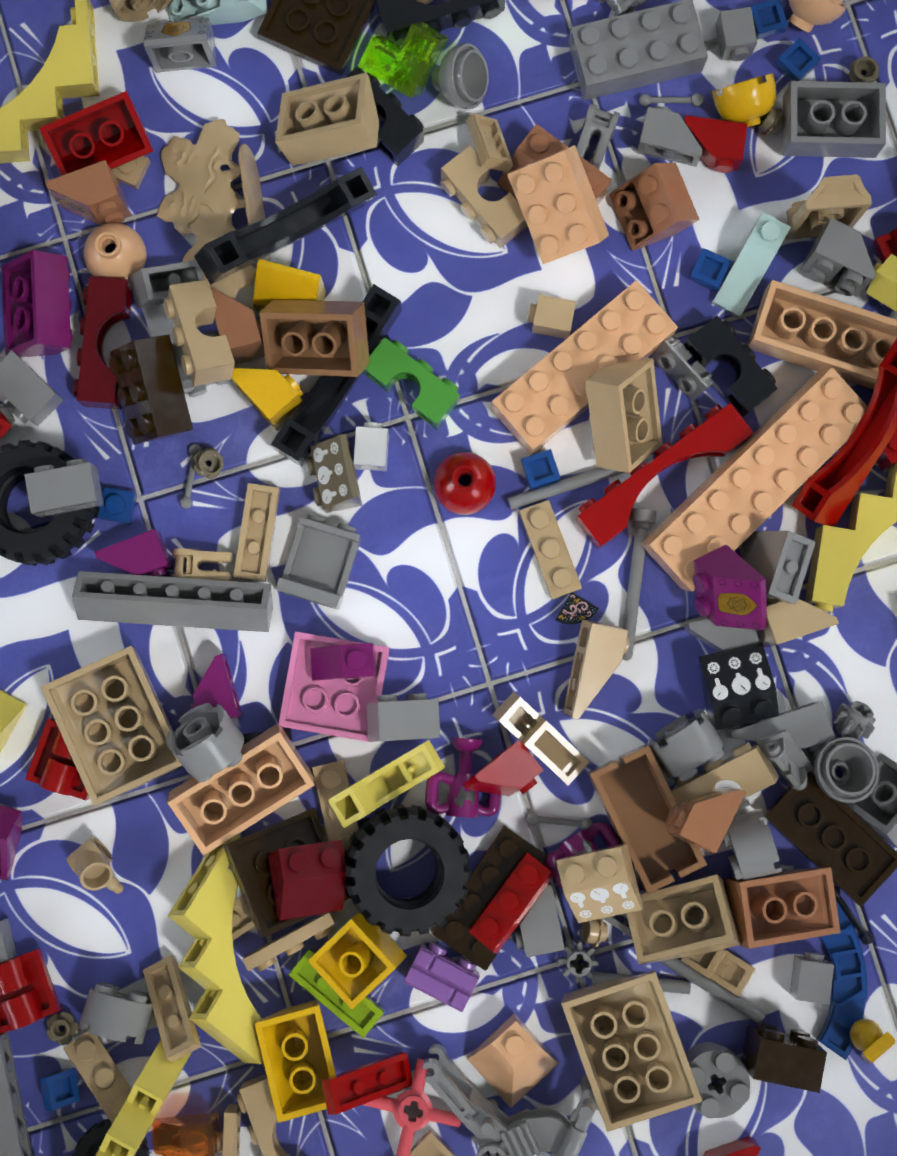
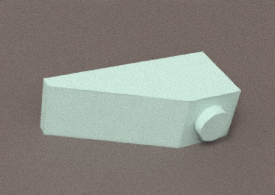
M763 212L712 304L740 318L791 226Z

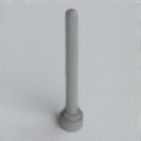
M632 508L630 521L633 522L632 528H635L623 626L624 629L628 630L627 636L629 637V647L622 658L625 661L630 660L633 656L646 551L641 543L647 538L648 530H651L652 524H655L657 511L651 509Z

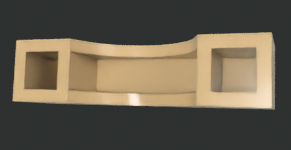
M263 1074L243 1082L239 1089L240 1094L237 1095V1100L242 1113H247L251 1122L249 1134L253 1144H259L263 1156H290L282 1148L277 1137V1117L267 1075Z

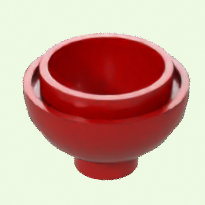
M459 452L448 456L439 464L434 474L433 488L438 501L444 508L455 514L470 515L481 511L491 502L496 490V476L491 465L483 457L471 452ZM468 475L471 478V483L468 486L460 485V476Z

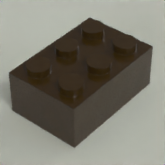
M169 334L134 340L110 351L109 366L112 374L117 379L119 387L117 396L120 405L125 410L127 418L125 427L128 436L132 438L133 445L164 439L193 430Z

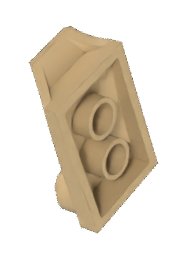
M857 174L824 177L807 200L794 202L792 208L786 211L787 225L791 226L785 240L817 237L831 218L853 228L872 205L871 195L864 187L861 177Z

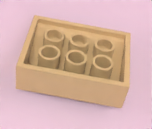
M133 646L122 649L40 687L93 806H97L183 767L166 744L167 735L172 727L140 656Z
M656 971L594 984L563 995L561 1005L607 1132L703 1102Z

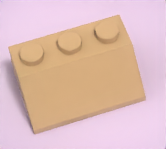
M367 73L282 93L275 143L292 166L377 147L379 118Z
M644 358L606 366L585 380V392L588 397L590 412L589 422L592 427L593 450L597 467L630 473L663 444L653 358Z

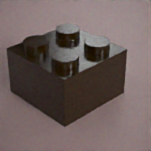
M758 1022V1027L751 1025L747 1027L741 1061L753 1079L820 1093L827 1052L818 1045V1040L810 1038V1033L791 1029L789 1034L778 1031V1027L775 1025Z

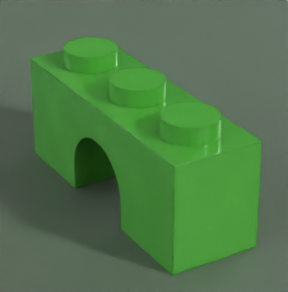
M384 337L369 356L370 363L364 369L363 374L386 392L399 380L409 379L414 381L419 386L420 393L411 405L412 411L437 430L460 401V394L457 392L459 388L445 377L442 380L432 373L434 369L424 360L419 358L415 361L407 354L409 350L402 343L395 339L393 342H390Z

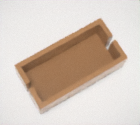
M642 745L619 756L620 764L617 761L611 760L586 772L621 844H628L633 869L645 892L649 894L674 882L673 876L668 872L672 869L677 876L682 878L707 866L700 849L666 832L669 824L666 823L667 817L671 809L675 805L678 807V804L649 745Z

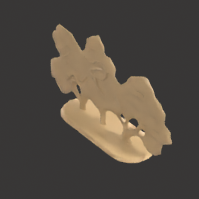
M224 118L204 124L196 144H192L188 139L174 136L170 140L169 145L165 146L161 151L165 175L170 176L179 184L177 191L164 197L156 216L165 222H173L174 228L183 235L191 232L194 233L197 239L193 247L184 255L182 262L196 260L194 256L205 244L236 230L232 225V214L236 209L246 208L248 226L265 219L259 172L254 155L249 146L243 143L238 153L239 166L232 161V153L239 142L240 133L234 130L233 127L227 126ZM221 165H228L230 170L221 171L220 167ZM240 174L244 199L242 200L236 197V193L231 188V182ZM270 255L266 256L262 260L270 262ZM251 264L210 285V288H215L235 300L239 289L250 286L256 278V269Z

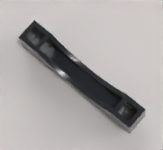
M359 167L295 204L261 221L231 231L205 244L194 257L208 282L212 285L257 262L259 259H263L364 207L377 193L363 168Z
M375 284L372 285L362 301L365 306L369 356L386 336L402 311L401 300ZM320 376L271 443L274 450L302 467L307 457L311 454L310 447L318 443L359 377Z

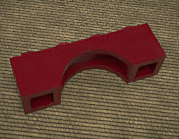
M89 276L88 286H85L83 289V303L86 305L85 317H81L80 334L83 336L82 348L79 347L77 350L76 361L77 365L80 366L79 378H76L74 381L73 393L74 397H77V401L84 407L122 409L117 396L119 387L116 376L112 374L103 357V343L107 333L113 326L131 318L133 292L131 284L127 279Z

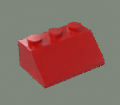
M127 91L39 128L61 176L106 160L112 170L154 152L144 125Z

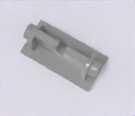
M671 336L651 355L659 367L674 380L680 390L692 401H695L703 391H706L714 383L711 379V373L698 360L691 366L687 363L693 355L679 339L675 340Z
M787 729L756 739V742L765 752L768 759L771 760L785 780L788 779L789 786L792 789L803 790L807 786V773L814 771V765Z

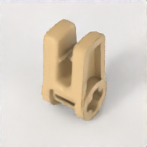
M185 548L172 549V556H175L174 574H171V577L232 581V575L229 572L216 571L215 569L213 571L200 570L199 566L201 563L229 564L233 560V553Z

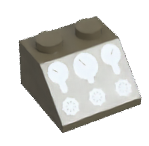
M346 433L310 447L312 456L307 457L310 475H316L318 487L313 488L316 505L323 506L325 513L363 506L353 465L351 447Z

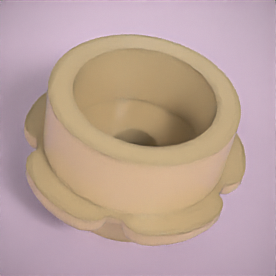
M602 918L583 922L581 931L583 942L591 944L594 948L598 947L599 943L605 942L608 935L607 923L603 922Z

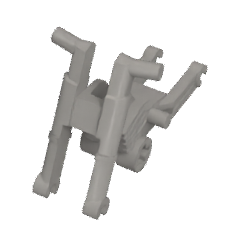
M433 1044L429 1047L428 1053L438 1054L439 1058L434 1057L424 1061V1069L431 1068L434 1070L433 1073L428 1072L426 1074L425 1081L431 1085L458 1119L476 1136L479 1142L477 1156H534L546 1151L551 1153L550 1156H578L587 1136L586 1131L596 1111V1100L587 1075L581 1078L582 1096L569 1119L562 1112L553 1108L533 1110L526 1108L524 1111L517 1112V1114L509 1117L499 1109V1103L496 1100H487L478 1092L448 1057L442 1045Z

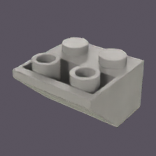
M833 218L828 221L816 237L801 267V271L807 273L808 278L819 283L826 282L834 286L835 290L844 296L853 295L857 297L876 275L861 232Z

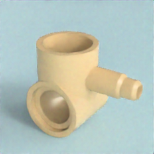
M91 836L66 858L69 866L79 877L81 885L85 889L96 891L106 887L116 894H120L123 891V885L113 876L110 865L113 857L110 851L95 836Z

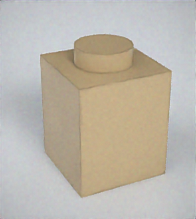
M539 294L537 304H530L527 322L533 323L531 333L567 339L571 332L576 301Z

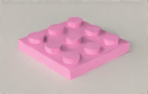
M295 631L279 718L281 727L368 742L367 703L378 702L377 695H382L390 647L375 645L377 677L312 681L310 648L365 643Z

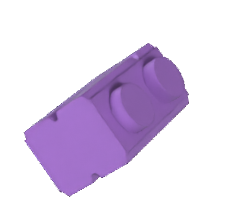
M430 941L428 946L421 943L404 977V983L463 1012L480 977L479 972L475 970L477 965L459 956L457 961L446 955L448 950L437 943Z

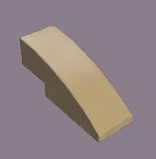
M515 692L492 714L568 786L590 763Z

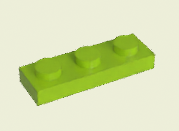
M310 947L288 975L358 1035L364 1038L384 1014L385 1010L368 996L351 1010L308 962L316 953Z

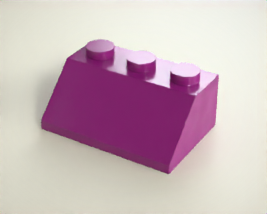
M32 250L1 266L5 355L12 350L19 357L56 355L71 349L73 332L70 326V311L72 304L69 298L68 282L70 271L67 265V256Z

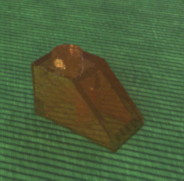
M218 1113L155 1118L152 1123L154 1154L162 1156H215L217 1153Z

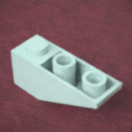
M172 0L169 4L170 20L182 21L192 16L209 18L211 25L240 23L267 13L266 0Z

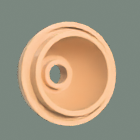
M789 0V5L793 11L789 21L798 28L810 33L814 25L828 24L840 18L847 7L843 4L844 0Z
M108 223L97 227L86 239L83 250L85 265L93 277L127 279L130 282L129 277L144 268L147 259L146 246L141 236L134 229L121 223ZM107 245H116V248L113 252L106 253L105 249Z

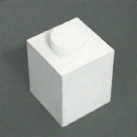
M366 422L364 427L356 426L353 462L355 469L387 471L388 428H382V424Z

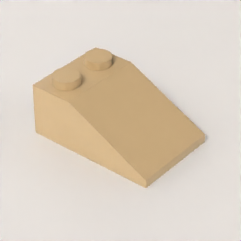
M718 875L656 890L649 894H641L643 910L626 913L639 965L710 953L741 945L725 882Z

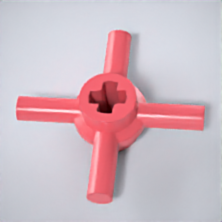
M417 1058L411 1089L403 1091L396 1099L384 1096L363 1104V1106L393 1112L396 1122L402 1127L396 1156H410L415 1131L424 1128L429 1121L458 1128L461 1125V1121L453 1112L433 1108L429 1097L424 1093L425 1076L428 1073V1069L423 1068L425 1059ZM411 1101H416L418 1108L422 1110L420 1115L415 1113V1118H409L408 1111L404 1110L405 1105L410 1106Z

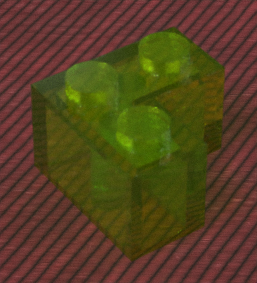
M423 22L411 25L402 46H399L383 35L371 37L358 67L406 96L414 98L422 94L448 41V37Z

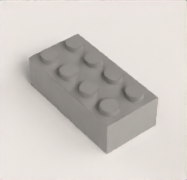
M681 0L573 26L570 30L568 42L583 101L700 73L703 71L708 58L693 0Z

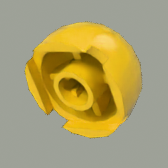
M773 73L765 75L766 81L764 82L762 76L728 85L722 88L723 94L720 93V89L711 91L719 115L726 121L748 124L747 127L760 124V117L769 113L775 104L776 84Z

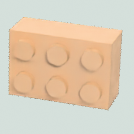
M575 145L507 174L542 264L596 245L609 236Z

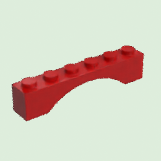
M897 338L879 365L877 382L872 398L857 428L839 452L824 467L808 478L791 505L814 522L835 527L897 430Z
M731 403L723 409L719 404L704 415L707 420L697 427L695 423L688 426L679 433L682 439L673 446L668 441L654 452L656 458L650 463L646 464L643 461L630 472L631 477L621 483L617 479L603 490L606 494L597 502L594 498H591L578 508L581 514L575 520L597 549H600L625 530L630 512L638 495L657 474L672 465L689 459L724 457L754 433Z

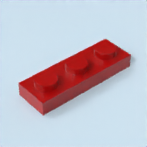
M526 853L469 933L489 950L497 954L552 880L555 873L531 854Z
M398 1052L323 1079L322 1086L328 1114L337 1115L410 1087L413 1080L407 1052Z

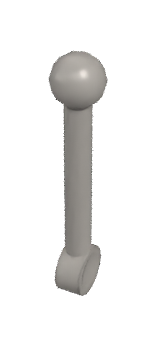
M699 93L694 94L692 97H650L648 94H642L639 97V103L642 106H648L650 103L691 104L697 108L702 105L704 100L703 96Z
M193 444L189 448L192 457L185 494L180 500V505L184 509H188L192 505L190 496L195 475L194 456L199 450H202L197 444Z
M534 812L526 815V821L529 825H535L538 822L576 826L586 829V831L593 825L592 820L589 818L582 820L538 816Z

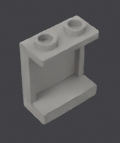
M308 514L307 519L299 517L297 521L298 528L282 578L279 577L275 590L339 610L362 538L360 535L355 534L356 528L338 523L337 528L325 524L326 519L313 514Z
M754 531L746 539L741 558L766 578V597H773L788 604H796L816 542L791 531Z

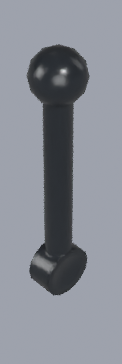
M834 885L836 901L860 933L862 943L864 945L873 943L874 938L869 931H865L841 897L840 888Z

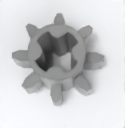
M854 701L849 706L842 703L835 713L836 719L834 724L837 725L836 730L842 737L859 740L862 736L868 739L875 729L873 726L876 721L873 718L874 713L863 702Z
M577 940L576 947L570 948L565 944L564 948L567 952L565 957H558L559 963L567 965L562 971V975L566 977L570 973L573 974L576 983H579L580 977L585 975L592 979L591 967L599 966L598 960L589 957L594 953L595 949L592 946L586 950L583 949L580 940ZM577 954H581L586 963H581L580 968L576 969L570 960H576Z

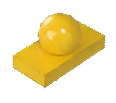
M867 1018L859 1019L851 1026L850 1040L854 1047L859 1051H863L860 1056L867 1065L874 1063L896 1043L895 1038L888 1031L883 1034L881 1027L874 1020Z

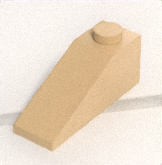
M582 620L563 709L564 714L573 719L581 717L622 662L623 654H626L629 647L628 630L618 626Z

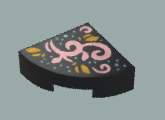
M571 592L555 621L562 624H579L582 620L590 619L599 608Z

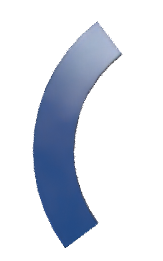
M836 901L841 933L820 936L827 951L829 962L834 964L831 1004L823 1028L816 1039L844 1060H847L854 1047L849 1035L851 1026L854 1022L863 1018L865 1001H867V972L863 951L855 929Z

